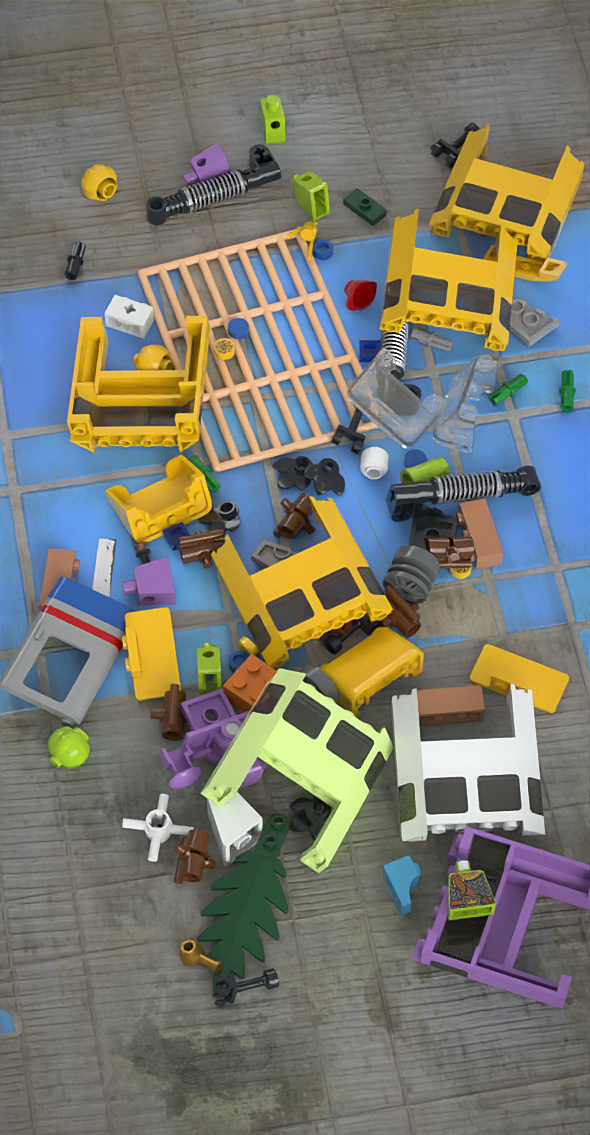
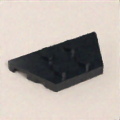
M417 503L413 515L409 545L426 550L427 538L441 537L444 534L455 537L458 520L443 514L441 510L435 507L431 509L423 503Z

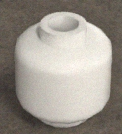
M379 447L365 449L360 459L362 474L369 479H379L386 475L389 464L388 453Z

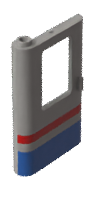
M59 577L1 676L0 689L58 716L63 727H79L123 647L122 636H126L125 615L136 611L70 578ZM52 636L90 655L64 702H58L23 684L48 638Z

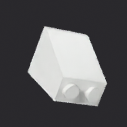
M238 792L221 807L207 798L208 818L223 864L228 867L235 861L238 855L248 851L257 844L263 830L262 817Z

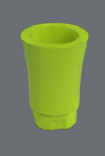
M437 457L414 467L402 469L400 471L401 483L427 481L430 477L434 476L439 478L441 476H449L450 467L443 457Z

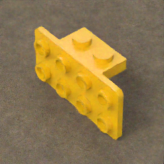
M164 607L127 613L125 615L126 636H122L124 650L128 649L129 657L125 658L126 670L132 673L136 699L143 701L163 698L165 692L170 690L171 684H178L181 691L169 608Z
M486 644L471 672L470 682L508 696L511 684L515 685L516 690L524 689L525 693H527L528 689L532 690L533 707L554 713L569 682V676L563 672Z

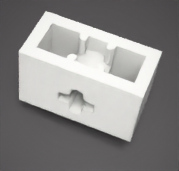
M114 295L105 312L107 327L141 338H145L154 322L153 307L130 300L127 297Z

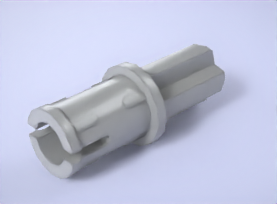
M414 327L411 333L410 340L423 343L428 348L433 346L450 351L453 346V341L437 336L434 331L431 333Z

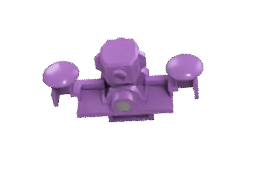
M223 689L180 704V709L191 732L186 733L180 749L167 753L166 749L162 748L159 755L165 771L171 770L174 776L169 781L171 788H185L197 781L201 775V769L193 767L192 761L205 757L207 761L218 764L248 715L249 711L239 715L235 714ZM267 704L258 707L255 712L267 715L270 706ZM287 706L282 718L297 729L293 721L294 717ZM212 713L216 716L217 720L209 721L206 719L205 714ZM298 729L299 731L305 734V731L303 729ZM259 757L256 758L239 789L255 784L261 778L267 766L265 761Z

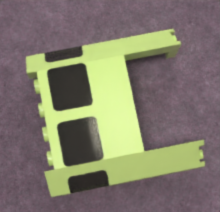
M279 668L276 674L264 686L200 794L221 807L236 794L256 758L259 757L333 807L313 845L303 852L299 859L320 873L328 867L390 756L394 745L384 727L376 732L371 725L357 719L352 712L342 709L333 699L323 696L316 691L314 686L304 683L305 673Z

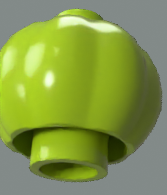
M66 726L56 729L48 740V750L51 755L49 758L50 762L57 768L61 766L67 768L80 766L89 756L90 746L87 743L89 737L78 727L72 729Z

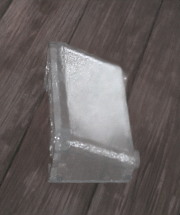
M383 347L349 387L347 397L356 408L403 448H411L449 404L435 394L429 395L424 401L418 398L390 373L396 365V360L393 354Z
M481 354L453 377L433 429V440L436 444L469 454L472 453L475 444L474 432L478 411L475 406L467 402L468 399L479 401L483 394L488 393L489 395L494 392L499 357Z

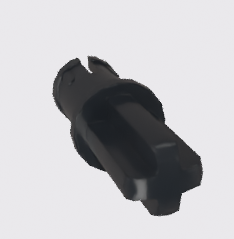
M77 241L74 244L72 253L67 258L68 265L64 275L69 280L77 279L79 268L84 263L83 255L86 245L81 243V241Z

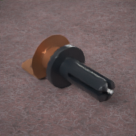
M148 542L133 546L134 550L138 551L135 554L136 557H141L143 564L150 562L148 554L151 551L146 549V546L149 544Z

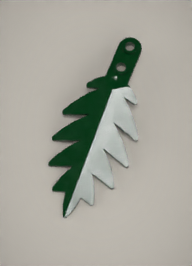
M275 813L270 815L255 849L246 851L235 858L236 863L244 864L229 871L211 885V890L213 891L234 890L219 897L200 912L201 916L226 915L211 924L197 937L198 942L220 941L206 955L222 962L220 971L213 974V991L221 988L223 985L215 986L217 980L220 977L228 978L231 972L240 979L245 978L243 948L260 962H265L264 948L256 925L276 941L280 939L274 915L266 899L284 914H288L286 897L275 874L277 873L283 878L287 877L283 864L277 858L290 828V820L284 814Z

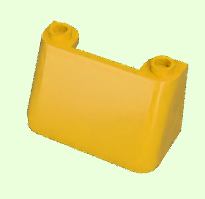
M182 454L172 458L166 464L165 473L167 478L131 495L122 485H115L105 490L107 500L137 543L150 542L206 515L211 510L212 500L204 474Z
M378 627L369 637L329 664H323L320 669L328 675L337 687L339 700L335 703L342 709L352 712L355 717H358L360 715L358 708L363 703L365 705L369 704L370 697L402 675L404 678L408 677L409 673L413 678L423 671L424 653L418 646L390 628Z

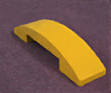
M493 244L483 257V260L495 262ZM516 256L514 277L530 281H554L560 277L567 264L564 261L547 258L545 262Z

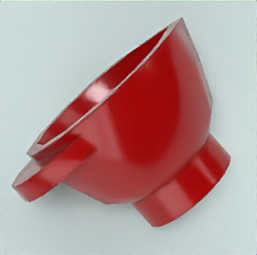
M369 280L349 281L344 288V292L347 295L346 307L348 310H364L370 306L376 295L377 283Z

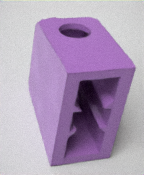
M216 143L190 160L192 171L184 174L183 178L187 186L196 182L200 184L201 181L205 183V180L209 181L210 178L213 180L218 175L221 177L222 174H230L226 156L219 144Z
M168 557L136 566L134 568L135 580L122 582L124 595L137 593L140 605L176 604L175 589Z

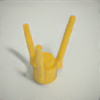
M316 221L306 222L302 227L298 226L296 230L286 235V239H289L299 233L304 240L309 241L307 260H311L313 244L315 242L314 238L318 233V222Z

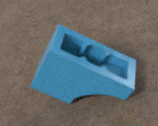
M409 855L383 865L382 876L401 916L411 913L412 902L409 894L414 887L418 886L419 876H421L417 862L413 863Z

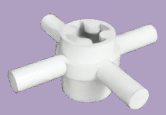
M160 794L157 809L147 815L146 821L123 819V828L145 830L146 836L151 840L148 860L153 862L158 859L160 843L167 841L171 834L187 836L188 831L194 829V827L172 824L168 813H166L169 799L167 794Z

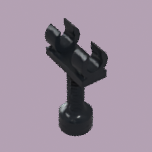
M470 123L465 127V133L451 145L440 138L438 142L431 146L432 152L430 154L437 158L444 152L447 155L445 165L453 168L460 154L457 149L464 144L470 131L473 130L475 132L480 130V128L475 123Z
M356 396L353 403L356 409L349 427L346 428L338 425L331 443L339 445L342 438L345 437L354 441L351 452L358 454L361 451L366 436L356 432L363 412H368L372 404L368 397Z
M363 617L356 620L353 619L352 627L347 634L330 635L323 641V644L331 654L335 655L343 648L341 643L359 628L370 636L376 628L380 627L379 620L373 622L368 620L367 622Z
M272 968L264 970L263 976L238 983H236L234 975H229L228 978L220 977L215 986L225 984L226 987L225 989H215L212 997L217 995L224 996V999L215 1001L216 1006H224L227 1002L231 1004L234 1003L236 994L262 986H266L268 990L278 988V975L275 969Z

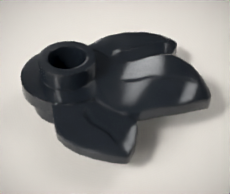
M298 456L295 459L284 457L274 462L272 467L281 473L277 486L282 489H289L295 485L300 490L307 488L311 480L303 476L306 468L313 464L311 460L306 456Z
M324 458L319 464L309 465L304 472V478L313 480L317 495H322L331 489L338 495H342L344 492L345 480L339 473V466L335 460Z
M224 501L218 508H211L209 513L200 517L199 522L210 525L209 531L223 529L224 534L227 530L235 532L241 523L238 516L239 508L232 501Z
M306 797L298 798L289 806L295 812L290 822V830L292 832H301L309 829L312 838L316 840L331 812V806L318 797L313 799ZM321 804L323 806L320 811H315L316 805Z

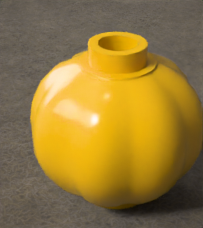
M95 164L86 169L81 178L82 191L90 200L105 201L114 195L118 186L117 175L114 169L103 164Z
M147 345L141 349L139 354H135L133 358V365L136 371L173 370V361L168 350L160 345Z

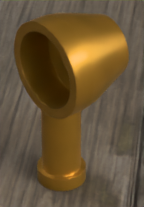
M185 940L181 944L179 956L183 964L186 966H196L200 963L211 969L214 973L220 971L222 962L204 955V950L199 943L193 940ZM193 947L190 951H186L187 948Z

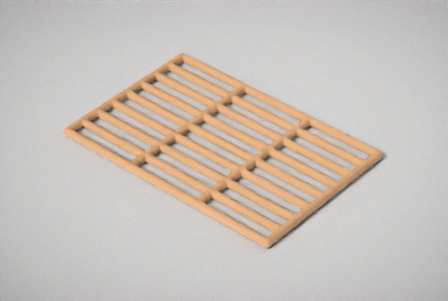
M294 230L140 269L137 272L149 306L154 309V319L165 347L173 361L174 370H183L172 339L184 336L188 345L186 318L167 271L179 268L197 316H206L187 268L188 265L198 263L220 315V318L209 320V346L226 387L214 390L206 371L204 385L206 393H204L200 403L210 402L232 460L219 462L199 411V435L214 472L225 471L330 442L336 428L341 423L319 371L331 369L352 418L356 408L353 406V398L339 368V365L351 363L364 396L372 401L370 409L375 419L367 423H363L361 419L356 432L363 433L385 426V420L377 406L376 399L313 255L311 260H307L308 243L298 233L289 239H297L319 289L318 292L307 294L285 240H288L286 235ZM277 243L299 297L287 298L265 245ZM258 249L280 302L268 305L246 250ZM238 253L260 307L248 310L226 257L227 255ZM219 259L240 310L239 313L228 315L207 264L208 260ZM159 273L180 328L168 331L147 276ZM323 299L347 355L334 357L311 302ZM303 304L327 360L314 362L291 307ZM284 310L306 366L294 368L272 312ZM264 315L287 371L274 373L252 320L253 317ZM242 318L248 322L249 335L266 377L254 379L239 340L230 337L228 334V323L232 319ZM224 325L228 338L235 344V355L246 382L234 385L225 360L215 356L214 344L216 338L212 328ZM311 374L334 432L322 435L298 376ZM287 379L291 380L314 437L305 440L301 439L278 382ZM270 384L294 443L281 446L258 387ZM250 390L273 446L272 449L260 450L239 398V392ZM230 396L252 454L240 457L217 398ZM194 405L191 408V413H194Z

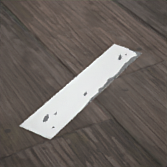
M99 538L92 589L109 597L117 539Z

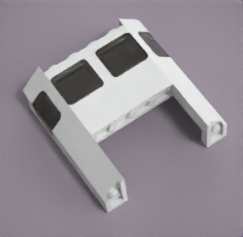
M514 684L510 685L507 696V708H510L513 738L421 742L417 688L412 689L411 695H400L399 699H397V695L392 697V728L400 839L402 841L426 840L427 831H431L433 834H441L446 832V830L464 833L466 826L483 832L492 831L493 828L503 827V830H515L518 827V833H521V836L545 835L532 690L528 689L527 693H525L524 689L516 690Z

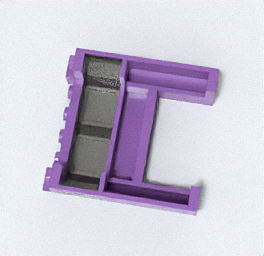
M466 826L464 834H455L448 854L447 865L450 867L446 878L448 879L450 874L457 873L455 864L460 861H469L471 871L482 870L496 902L495 913L493 915L448 920V886L443 885L439 899L442 900L441 906L435 907L432 920L435 921L433 928L428 927L425 939H418L411 960L563 1009L572 977L562 974L560 983H556L516 970L514 967L538 894L590 910V865Z

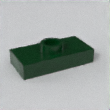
M358 188L343 199V205L372 226L387 215V209Z

